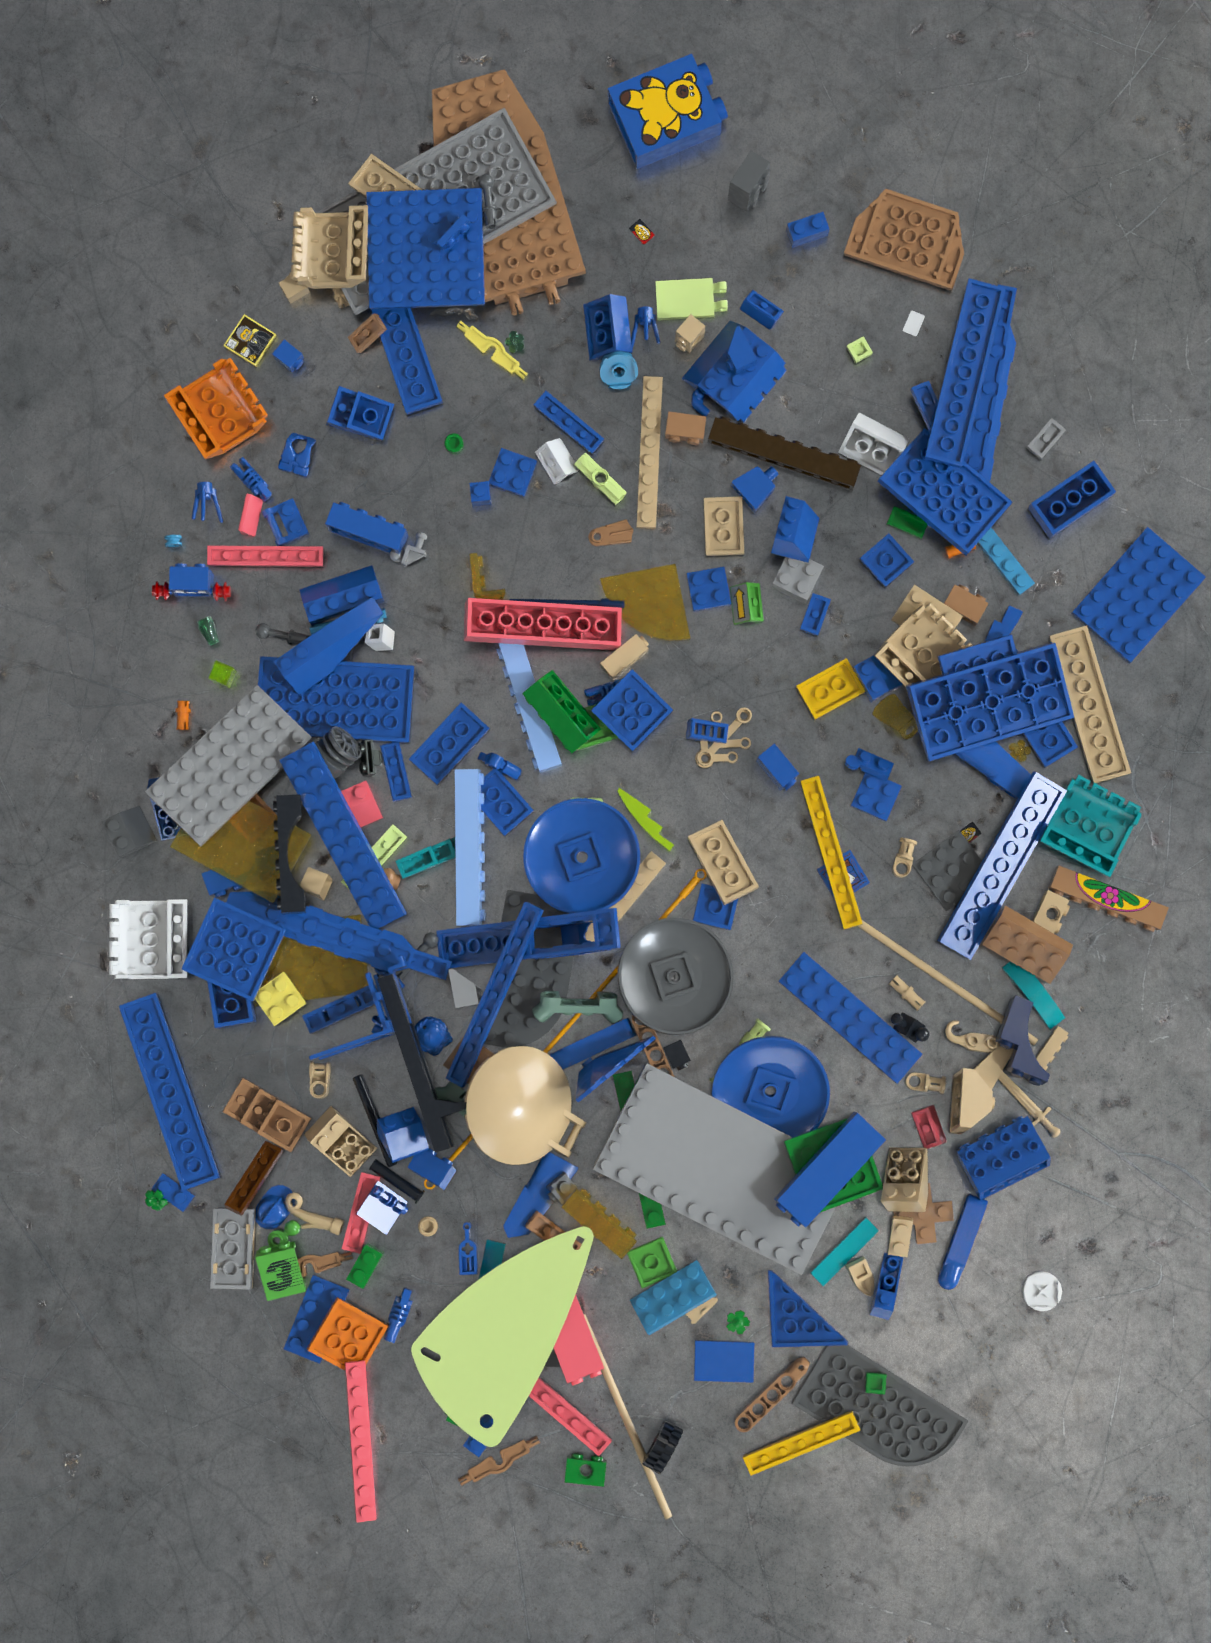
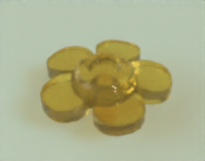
M1019 740L1017 745L1015 743L1010 744L1009 750L1012 751L1010 755L1015 760L1018 758L1020 762H1024L1027 759L1026 755L1031 753V748L1029 746L1025 747L1026 742L1024 740Z

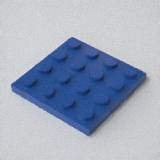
M214 898L181 969L254 1002L286 929Z

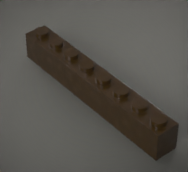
M720 416V418L715 417L707 443L853 491L861 468L858 461L849 458L844 460L838 454L831 452L826 454L821 452L820 448L813 446L808 448L799 441L793 440L790 442L781 435L775 434L772 436L763 429L756 428L754 430L741 422L735 424L730 422L729 418Z

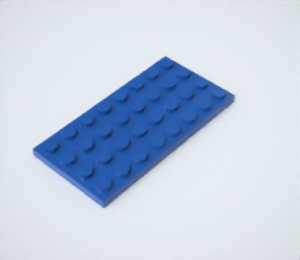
M260 656L258 686L311 737L323 738L324 734L328 733L332 727L337 726L346 730L355 740L409 743L415 666L341 661L330 675L299 695L273 662L279 657Z

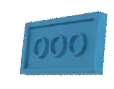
M696 1260L632 1298L630 1302L648 1335H651L717 1294L699 1261Z

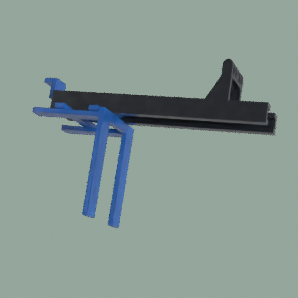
M399 955L400 964L388 967L389 975L381 978L378 974L373 975L378 992L376 991L371 973H365L383 1030L311 1055L309 1059L314 1060L318 1058L323 1060L396 1034L436 1153L455 1147L445 1116L465 1110L467 1102L465 1100L454 1102L438 1098L398 976L395 973L396 970L407 967L404 956ZM380 1001H382V1004H383V1007H384V1010H385V1013H386V1016H387V1019H388L387 1021H386V1018H385V1015H384V1012H383V1009H382V1006H381Z

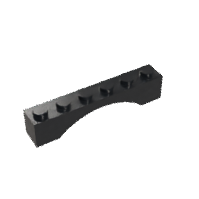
M300 794L276 795L277 801H273V812H277V820H274V832H278V839L275 840V851H279V859H275L276 871H280V878L276 879L277 890H280L281 898H277V909L281 910L282 914L306 913L305 892L295 881L288 861V844L291 833L296 823L302 817Z

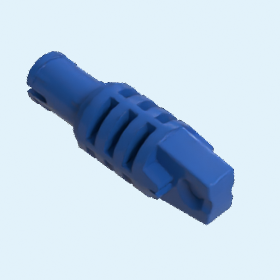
M403 1288L401 1296H396L388 1317V1322L390 1323L384 1340L395 1343L400 1327L405 1325L413 1302L409 1300L412 1290Z

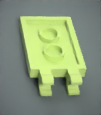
M713 278L656 281L657 320L687 319L690 314L695 318H710L715 316L714 312L727 311V300L714 302L713 293H726V282L713 283Z

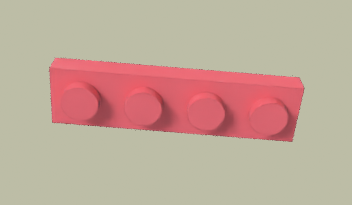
M361 1172L342 1245L343 1250L359 1254L362 1252L369 1223L356 1213L377 1181L380 1182V1176Z

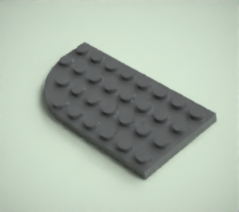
M507 890L501 922L516 921L524 902H529L544 910L541 917L569 913L553 908L538 895ZM561 927L535 929V949L561 946ZM574 955L521 960L484 1044L499 1047L523 1046L540 1039L548 1033L557 1023L562 1013L553 1014L543 1023L535 1018L532 1008L540 1002V993L543 991H559L560 997L567 999ZM494 963V964H493L492 973H493V971H494L495 966H496L497 963Z
M849 1345L826 1346L792 1402L794 1406L821 1423L853 1411L860 1431L845 1438L882 1461L897 1466H919L938 1459L955 1444L968 1423V1420ZM866 1372L887 1374L885 1395L865 1393Z

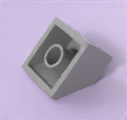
M448 969L455 1008L461 1009L477 1006L482 998V990L454 969Z

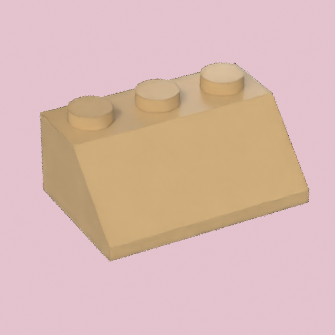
M914 584L891 620L900 626L922 604L927 606L931 603L940 612L937 618L939 619L943 615L954 626L950 630L953 632L963 616Z

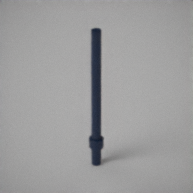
M601 598V600L509 599L510 601L625 608V601L609 600V598Z

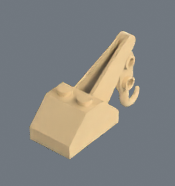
M951 1021L945 1029V1034L951 1042L960 1044L970 1051L990 1053L974 1069L963 1068L953 1075L949 1133L962 1134L994 1109L995 1098L993 1097L992 1089L1010 1059L1013 1049L1001 1047L1000 1043L996 1042L997 1037L994 1035L969 1033L955 1036L952 1034L951 1028L959 1024V1021Z

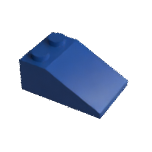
M874 655L853 667L871 703L903 685Z

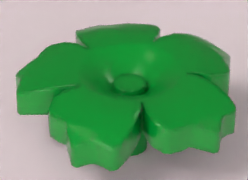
M148 1190L145 1193L146 1205L148 1207L152 1206L151 1208L156 1211H161L168 1204L167 1199L163 1198L162 1191L156 1190L154 1193L153 1190Z
M739 1310L735 1312V1315L731 1312L727 1315V1321L731 1322L726 1326L728 1331L734 1332L736 1330L738 1335L743 1334L746 1330L744 1326H750V1320L744 1317L745 1312Z

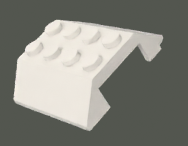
M187 899L167 901L116 900L115 904H109V918H115V922H109V938H115V941H109V957H115V961H109V975H114V979L187 978V972L181 969L187 958Z

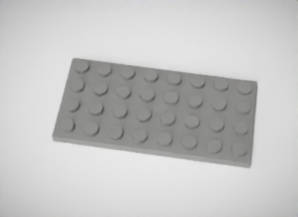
M257 685L154 782L145 793L201 847L283 768L279 761L280 759L306 746L312 740V737Z

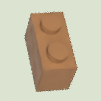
M668 411L665 438L675 443H679L680 440L688 441L687 443L690 445L703 443L706 416Z
M960 584L959 586L954 585L944 602L945 605L961 614L964 621L973 626H976L989 603L985 602L986 599L983 596L971 594L967 587Z

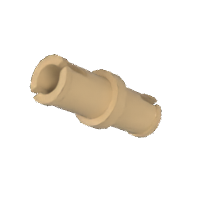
M898 975L889 983L901 995V998L903 1000L906 999L917 1011L925 1003L913 991L914 988L912 986L909 987Z

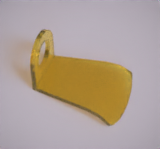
M896 694L888 695L882 699L872 712V715L878 720L897 730L903 739L912 738L918 730L914 717ZM913 726V731L906 735L907 728Z

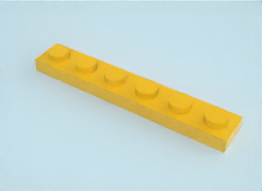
M850 1411L743 1455V1459L752 1476L860 1431V1427L853 1411Z

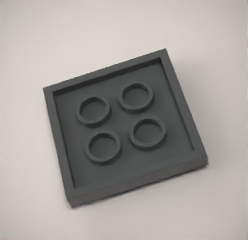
M958 830L914 862L912 866L945 911H948L959 903L982 860Z

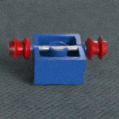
M178 563L175 566H170L169 584L165 581L163 585H160L156 581V584L152 585V596H155L156 600L159 597H164L165 601L172 594L174 596L214 597L216 601H218L219 597H223L224 601H227V598L231 596V587L227 586V582L223 586H219L218 582L214 584V573L205 564H194V567H187V564Z

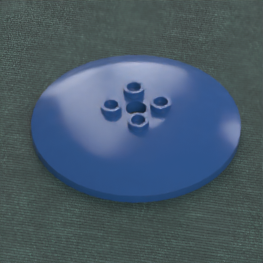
M569 799L547 809L532 825L524 845V868L527 878L537 895L557 910L571 914L609 909L629 892L635 882L640 866L639 842L629 821L614 807L594 799ZM579 852L587 854L588 859L586 862L580 863L577 861L576 856Z
M765 1036L746 1041L726 1055L715 1073L712 1097L790 1137H795L817 1129L820 1126L828 1110L830 1086L822 1063L811 1050L788 1038ZM768 1086H773L776 1088V1092L768 1095L765 1089Z

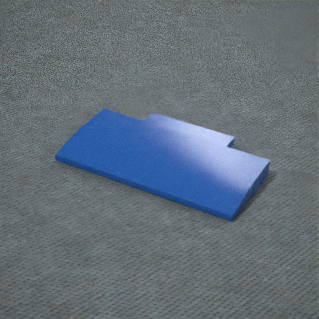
M1012 635L999 637L937 656L942 675L906 685L928 761L1075 718L1056 643L1052 642L1016 652Z

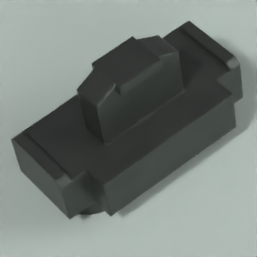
M363 740L361 743H358L362 753L359 771L363 776L375 775V766L381 765L382 762L380 750H373V740Z

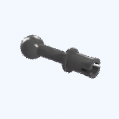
M484 174L478 180V184L484 193L485 207L482 208V212L485 216V227L487 229H495L498 227L496 218L497 207L493 206L491 187L494 181L490 175Z
M265 623L259 624L255 629V633L259 638L265 639L270 636L287 640L289 645L292 643L299 644L310 637V635L294 632L292 629L289 633L270 629Z
M432 932L427 933L423 938V943L417 950L425 952L428 948L435 947L438 944L437 935ZM411 969L396 971L395 973L402 980Z

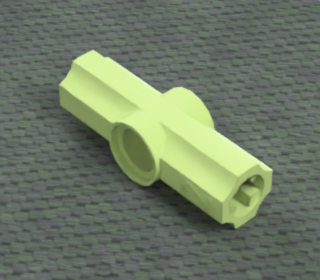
M587 453L583 454L574 464L593 483L594 487L599 489L615 505L627 494L609 476L608 472L602 469ZM598 475H603L606 480L599 483L595 478Z

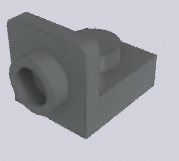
M565 1172L546 1186L549 1191L547 1194L554 1203L558 1202L561 1205L565 1203L563 1200L577 1189Z

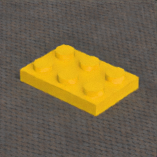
M847 658L796 686L814 720L866 692Z

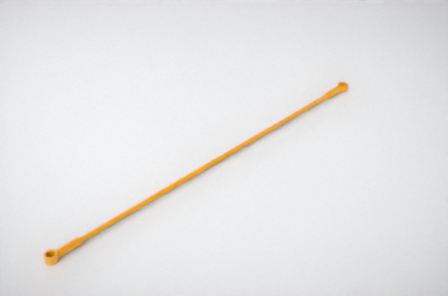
M698 869L695 872V876L658 920L666 918L680 901L685 899L696 885L706 878L704 869ZM699 871L704 873L703 878L697 877ZM618 966L589 999H595L597 992H602L618 973ZM576 1013L543 1052L548 1053L582 1013ZM472 1134L464 1140L448 1160L453 1162L473 1139ZM428 1180L424 1181V1186L427 1189H433L436 1186L428 1187L426 1184Z

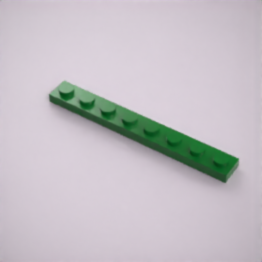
M632 1070L613 1075L620 1111H622L635 1085ZM639 1193L646 1228L666 1225L662 1205Z

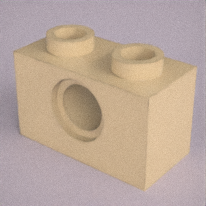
M690 314L676 330V346L683 352L686 350L690 353L704 337L705 325Z
M1049 890L1045 891L1032 921L1057 934L1062 925L1060 923L1062 915L1066 916L1070 906L1067 905L1069 900ZM1048 909L1055 911L1056 916L1054 919L1047 917L1046 912Z

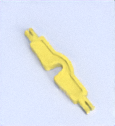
M462 321L457 324L456 327L465 333V338L481 353H485L491 347H494L496 350L493 356H491V360L510 374L516 373L519 377L525 379L528 373L519 367L520 363L505 351L504 346L499 340L485 336L474 326L468 327Z

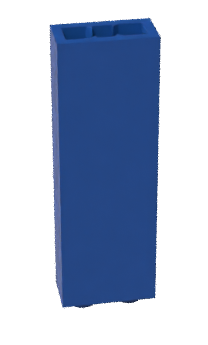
M853 1112L774 1198L778 1202L776 1206L783 1213L787 1211L791 1214L790 1220L798 1227L800 1225L807 1227L886 1139L859 1113Z

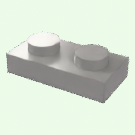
M1051 418L1026 448L1041 460L1065 433L1066 429Z

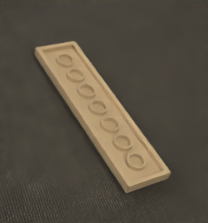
M1087 625L1049 636L1050 642L1056 643L1075 717L1073 720L1092 783H1099L1131 774Z

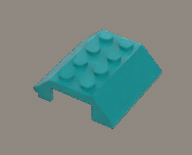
M1078 774L1077 778H1071L1065 790L1067 792L1043 832L1040 842L1111 877L1119 861L1118 857L1133 827L1137 826L1142 816V813L1139 812L1141 806L1131 801H1128L1126 805L1123 804L1125 798L1114 792L1107 796L1108 789L1096 783H1093L1092 787H1090L1091 781Z

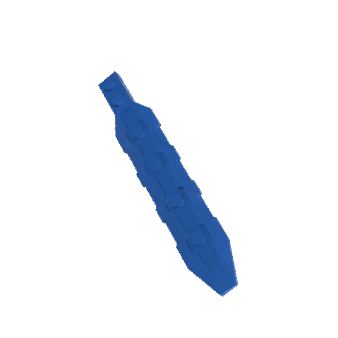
M999 284L998 286L1006 289L964 461L988 482L991 480L995 444L1001 426V412L1007 395L1008 375L1016 347L1010 323L1017 288Z
M267 891L229 893L226 903L286 929L284 937L297 940L298 943L334 952L337 956L347 959L352 958L387 972L388 967L400 964L398 956L402 955L405 958L407 967L396 971L411 969L445 981L447 980L448 969L451 968L452 961L415 950L403 935L387 930L382 931L361 924L360 921L350 918L345 919L313 906H306V913L282 914L281 910L277 909V898H281V896Z

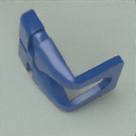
M292 433L285 442L278 468L288 472L293 471L295 474L306 477L309 472L308 465L310 464L311 448L316 443V439ZM296 439L307 441L305 449L300 453H296L292 446V442Z

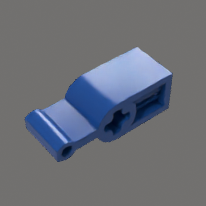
M470 1222L463 1224L465 1240L459 1245V1275L478 1274L477 1244L474 1240L470 1239V1229L472 1227ZM466 1243L473 1247L469 1254L466 1250H463Z

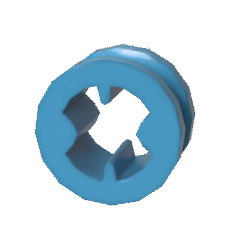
M181 535L164 536V539L167 540L165 547L174 548L182 546V542H180V539H182Z

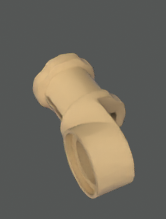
M900 838V850L896 854L892 867L893 874L899 878L906 877L910 873L913 862L912 854L914 846L917 845V841L908 838ZM900 863L905 864L907 867V871L904 874H899L896 870V866Z
M913 1072L906 1076L905 1084L911 1090L924 1092L931 1090L944 1094L946 1077H930L929 1074ZM911 1076L919 1078L918 1086L912 1087L909 1084Z

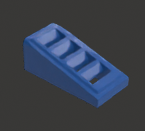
M691 718L687 722L686 739L726 744L729 724ZM695 725H697L696 734H694ZM702 726H705L704 735H701ZM710 727H713L712 737L709 736ZM718 728H721L720 738H717Z

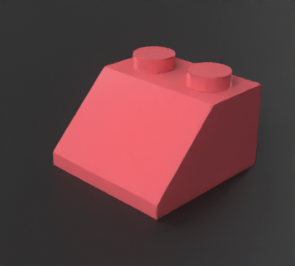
M367 781L341 791L360 827L383 818Z

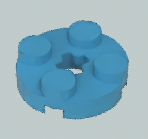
M616 351L603 356L599 368L600 377L609 387L624 389L629 387L634 379L636 380L638 366L631 353ZM616 367H621L624 369L621 370L620 374H617V372L614 371Z

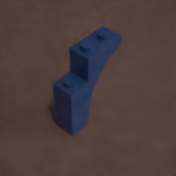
M1015 995L1009 1001L996 1042L1000 1043V1046L1005 1049H1013L1006 1071L1011 1072V1075L1016 1078L1023 1077L1028 1079L1029 1083L1040 1086L1048 1082L1050 1074L1043 1069L1035 1058L1029 1042L1028 1022L1034 1002Z

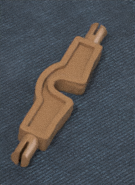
M351 1251L343 1254L334 1252L323 1256L310 1254L298 1259L302 1277H305L307 1275V1263L313 1265L315 1273H320L340 1266L343 1261L353 1259Z
M535 1436L528 1441L523 1439L501 1449L502 1464H497L492 1456H488L479 1464L470 1468L468 1474L458 1478L461 1486L472 1480L477 1482L489 1474H499L506 1471L513 1461L528 1454L530 1448L540 1444V1441L537 1440L538 1437Z

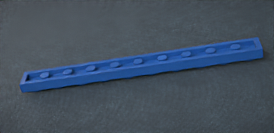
M524 902L445 1078L460 1087H465L543 914L544 910L529 902Z

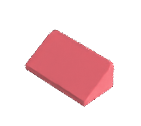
M248 493L245 497L238 530L242 535L254 537L258 527L263 500Z
M934 1105L912 1112L924 1148L929 1149L946 1142V1137Z

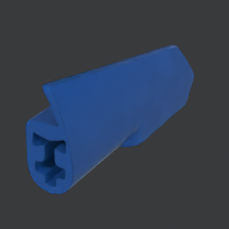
M996 741L955 753L987 776L991 783L1015 799H1018L1031 776Z
M551 1152L543 1156L503 1225L507 1237L529 1235L531 1231L525 1227L528 1220L536 1210L544 1215L553 1203L547 1195L549 1191L546 1186L563 1172L571 1179L577 1172L578 1167Z

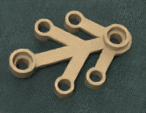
M740 708L737 711L736 719L728 727L726 744L714 742L708 749V742L700 741L701 750L695 756V761L699 767L708 768L714 762L725 761L733 764L738 760V755L734 751L728 754H715L719 748L741 747L742 749H748L750 747L751 741L747 737L728 740L741 724H746L751 720L752 713L748 708ZM718 711L711 714V721L721 723L722 714ZM746 713L747 719H741L740 714ZM718 714L720 720L715 721L713 715ZM718 728L717 738H720L721 728ZM747 740L749 745L744 747L741 742ZM730 754L736 756L734 761L729 760L728 756ZM703 755L708 756L709 760L707 762L701 760Z

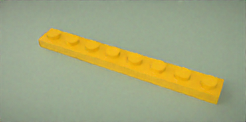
M815 776L802 780L800 782L843 928L846 930L863 925L820 777Z

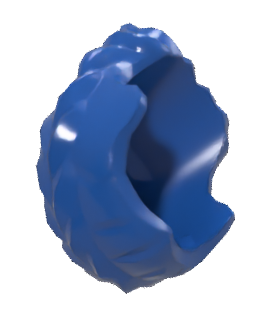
M424 1017L415 1025L422 1050L430 1055L437 1056L444 1047L453 1041L447 1026L441 1019Z

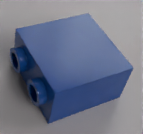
M775 743L759 755L756 760L780 791L784 788L787 791L795 784V779L798 777L799 772Z

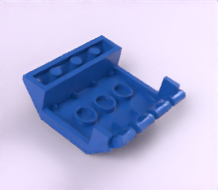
M730 320L682 379L695 390L698 388L727 410L726 415L734 421L740 420L744 423L752 413L749 407L755 409L764 399L761 393L767 395L776 384L773 378L779 380L787 370L784 367L785 361L776 350L747 327ZM740 326L757 358V363L735 374L734 370L730 371L726 360L735 329Z

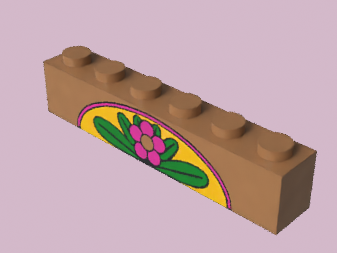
M1062 866L1055 868L1048 887L1053 893L1062 897L1063 895L1071 897L1070 901L1074 903H1087L1090 909L1096 911L1100 909L1105 910L1107 915L1114 918L1121 916L1126 918L1125 922L1132 925L1139 923L1144 925L1143 929L1151 932L1161 930L1169 907Z

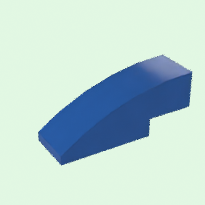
M1008 606L1001 622L996 620L992 622L984 642L1009 635L1018 623L1023 611Z

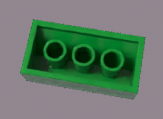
M553 670L541 677L522 693L527 703L534 707L538 716L547 723L551 732L557 735L564 748L569 750L571 754L601 730Z

